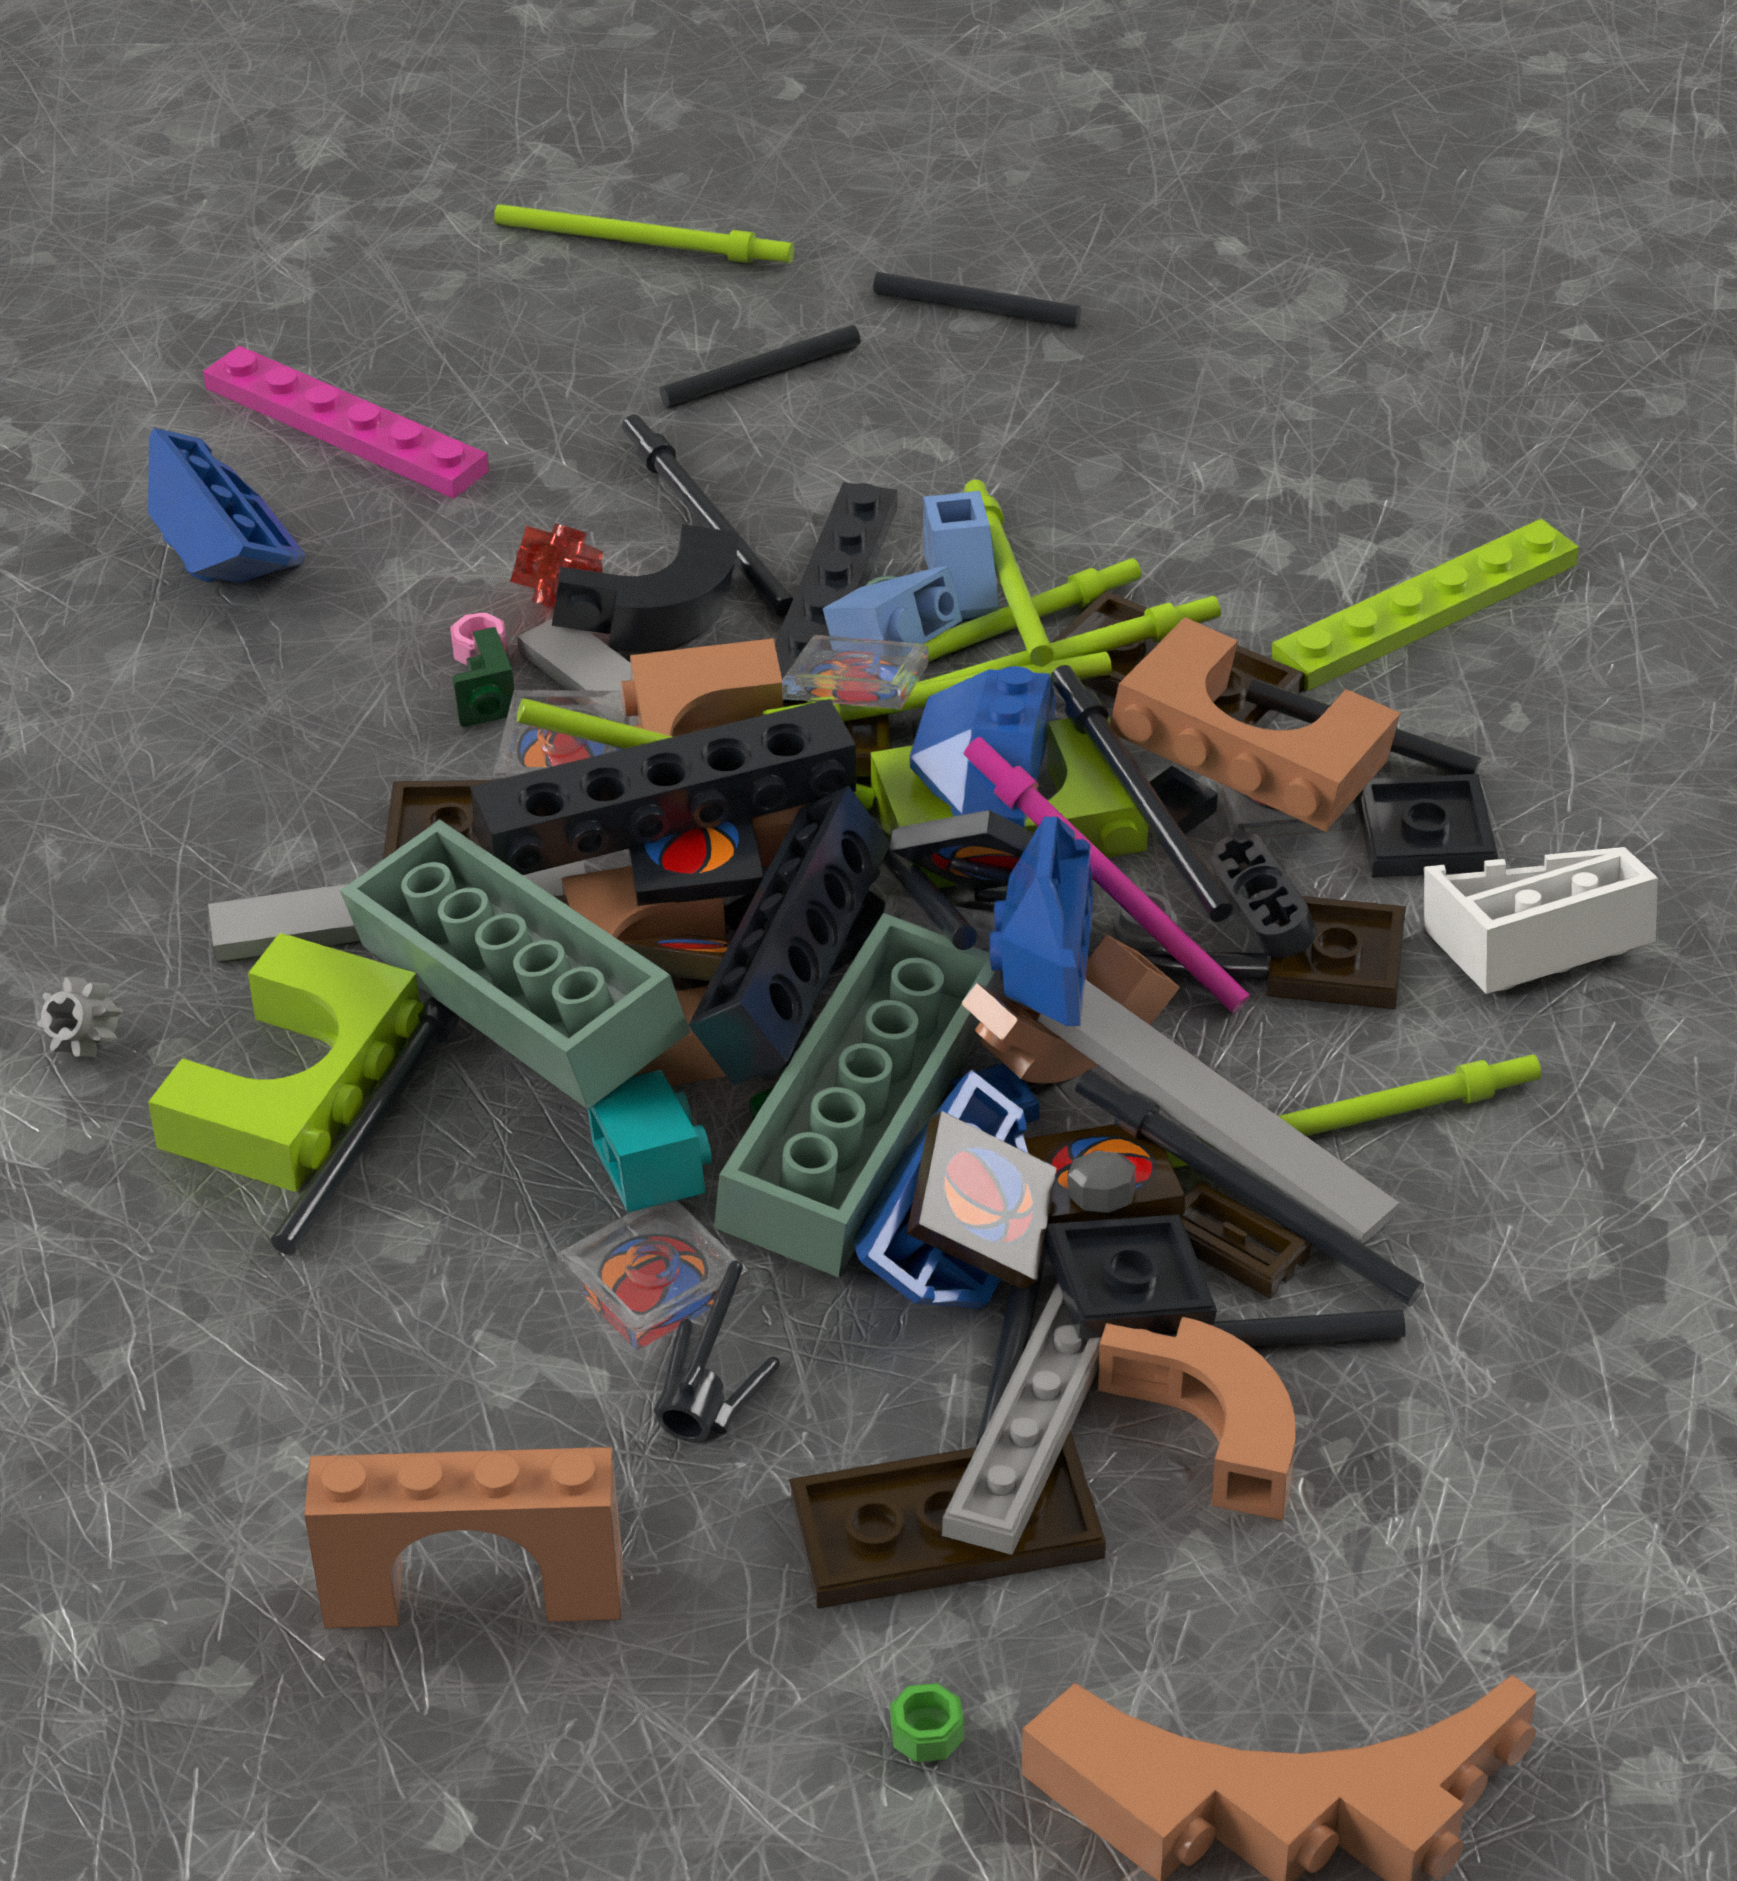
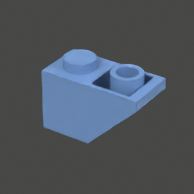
M980 491L923 497V539L927 567L932 569L939 566H949L962 621H971L999 610L990 525Z
M939 566L860 587L823 608L838 664H890L962 622L949 566Z

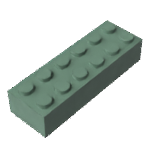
M441 820L435 822L340 890L363 947L388 965L415 972L418 987L587 1109L610 1094L614 1089L690 1033L670 974Z
M883 913L719 1174L714 1228L839 1278L855 1251L853 1241L902 1154L936 1112L951 1086V1080L956 1078L980 1037L975 1028L981 1021L961 1003L976 983L996 993L998 992L1001 971L991 970L990 953L973 946L968 950H959L944 935Z

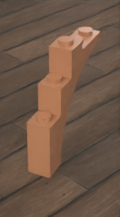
M1511 1675L1469 1708L1422 1731L1362 1748L1299 1754L1239 1750L1178 1736L1121 1712L1077 1683H1074L1023 1728L1022 1775L1157 1881H1164L1182 1863L1186 1866L1196 1863L1206 1853L1214 1837L1271 1881H1295L1306 1870L1310 1873L1317 1872L1331 1858L1337 1845L1385 1881H1426L1430 1877L1437 1881L1449 1873L1463 1851L1464 1842L1459 1839L1463 1813L1467 1812L1478 1801L1487 1785L1488 1778L1503 1763L1509 1767L1514 1766L1523 1758L1532 1745L1536 1735V1729L1531 1725L1537 1692Z

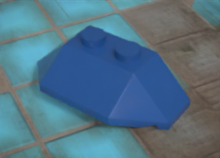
M153 428L149 436L148 514L163 533L164 541L172 546L183 560L188 573L205 582H215L217 579L243 583L302 565L306 554L262 497L231 467L215 459L212 456L213 450L201 438Z
M1018 666L1006 667L1001 670L988 669L928 697L911 750L910 768L935 796L951 806V813L954 817L990 810L1025 828L1027 816L1020 809L1012 811L994 794L996 786L963 753L974 739L982 737L1013 768L1021 766L1037 781L1048 741V721H1053L1056 710V696L1050 674L1034 673L1027 668Z
M1057 816L1043 818L1009 876L1006 900L995 901V931L990 932V964L992 971H1003L1005 996L1065 1026H1080L1094 907L1091 845L1084 839H1076L1074 830Z
M973 1070L969 1071L929 1119L930 1121L940 1111H943L1028 1153L1023 1138V1133L1027 1131L1024 1111ZM928 1121L905 1149L856 1235L853 1245L861 1263L914 1304L981 1309L988 1304L1000 1279L906 1234Z

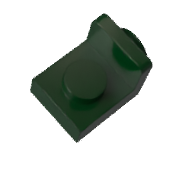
M496 627L473 632L476 656L466 658L468 672L455 674L452 677L457 718L462 727L517 715L513 672Z

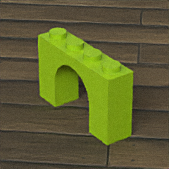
M1069 718L1048 721L1047 769L1058 793L1047 801L1107 858L1147 851V823L1088 735L1079 733ZM913 745L871 752V788L875 791L873 804L884 832L892 835V830L897 829V827L954 817L951 813V806L935 796L910 768V754ZM1027 817L1025 829L1035 833L1038 826ZM919 866L937 888L957 885Z
M279 933L248 972L255 1020L319 1039L332 1047L330 1052L309 1069L292 1076L277 1079L246 1078L182 1058L148 1101L157 1149L297 1193L312 1170L319 1169L328 1156L333 1141L344 1126L349 1125L362 1106V1101L375 1083L380 1080L419 1022L418 1014L424 1007V1004L419 1000L415 972Z

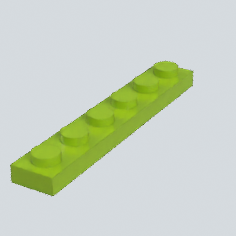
M1538 519L1272 642L1271 659L1305 673L1304 689L1310 691L1577 565L1579 546L1543 519Z

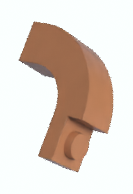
M1109 935L1104 937L1088 958L1086 980L1149 1025L1157 1018L1180 988L1141 953ZM979 983L975 984L961 1003L981 1021L975 1028V1031L982 1037L980 1043L1020 1079L1040 1084L1056 1083L1078 1077L1087 1070L1098 1066L1094 1061L1038 1022L1039 1012L1019 1002L1012 1001Z
M1182 1317L1176 1337L1157 1334L1144 1329H1132L1106 1323L1099 1345L1098 1391L1173 1406L1200 1419L1210 1428L1219 1442L1214 1463L1212 1506L1283 1521L1292 1485L1296 1421L1289 1394L1272 1366L1253 1348L1232 1334L1190 1318Z

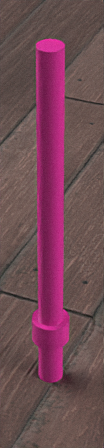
M977 737L967 746L963 755L996 786L994 794L1012 811L1020 809L1038 827L1044 817L1057 816L1074 830L1076 839H1084L1091 845L1093 880L1232 1014L1237 1012L1247 1002L1250 994L1037 791L1039 783L1021 766L1013 768L982 737Z

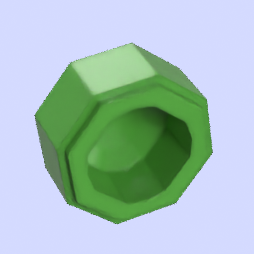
M938 1683L908 1686L890 1704L893 1747L915 1762L945 1760L964 1741V1719L960 1697Z

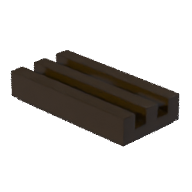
M1199 1181L1185 1194V1214L1180 1217L1196 1257L1265 1297L1271 1299L1278 1292L1279 1281L1282 1280L1287 1283L1294 1276L1295 1265L1297 1264L1302 1267L1310 1259V1242ZM1195 1208H1198L1199 1210L1205 1212L1206 1214H1208V1215L1214 1217L1215 1219H1217V1220L1223 1222V1226H1222L1221 1224H1219V1223L1213 1221L1212 1219L1206 1217L1205 1215H1203V1214L1197 1212V1211L1194 1210V1209H1195ZM1247 1237L1255 1240L1256 1242L1264 1245L1265 1247L1271 1249L1272 1251L1280 1255L1276 1256L1272 1254L1271 1252L1263 1249L1255 1243L1247 1240Z

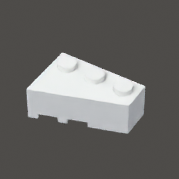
M1625 847L1544 855V866L1506 869L1505 859L1484 861L1483 872L1446 875L1444 865L1424 867V930L1486 994L1508 990L1517 984L1553 973L1566 972L1572 967L1608 956L1621 955L1630 949L1656 942L1658 877Z

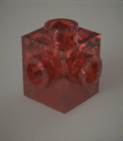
M555 523L552 533L526 526L510 582L534 591L531 599L532 602L554 609L560 567L603 573L601 560L604 552L585 544L587 533Z

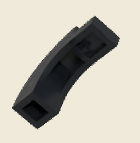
M682 524L675 560L666 568L648 575L621 576L560 567L552 626L609 634L608 646L616 651H651L689 641L710 628L725 609L737 556L739 533Z

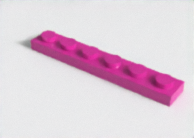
M240 345L203 371L207 390L453 499L489 472L488 454Z

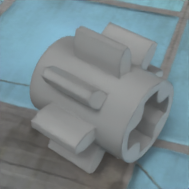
M64 977V991L56 993L44 992L42 995L45 1003L42 1008L41 1019L37 1021V1026L44 1028L46 1033L53 1038L50 1050L56 1052L72 1051L75 1057H96V1043L116 1042L118 1039L114 1032L117 1028L118 1016L123 1013V1009L116 1007L113 1001L106 997L110 989L109 984L99 982L87 983L85 978Z

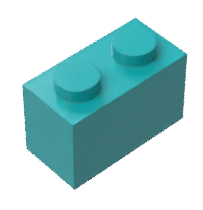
M662 1070L630 1077L610 1094L587 1109L592 1144L627 1213L706 1193L702 1166L712 1162L706 1132L701 1124L693 1126L689 1103L684 1092L674 1093Z

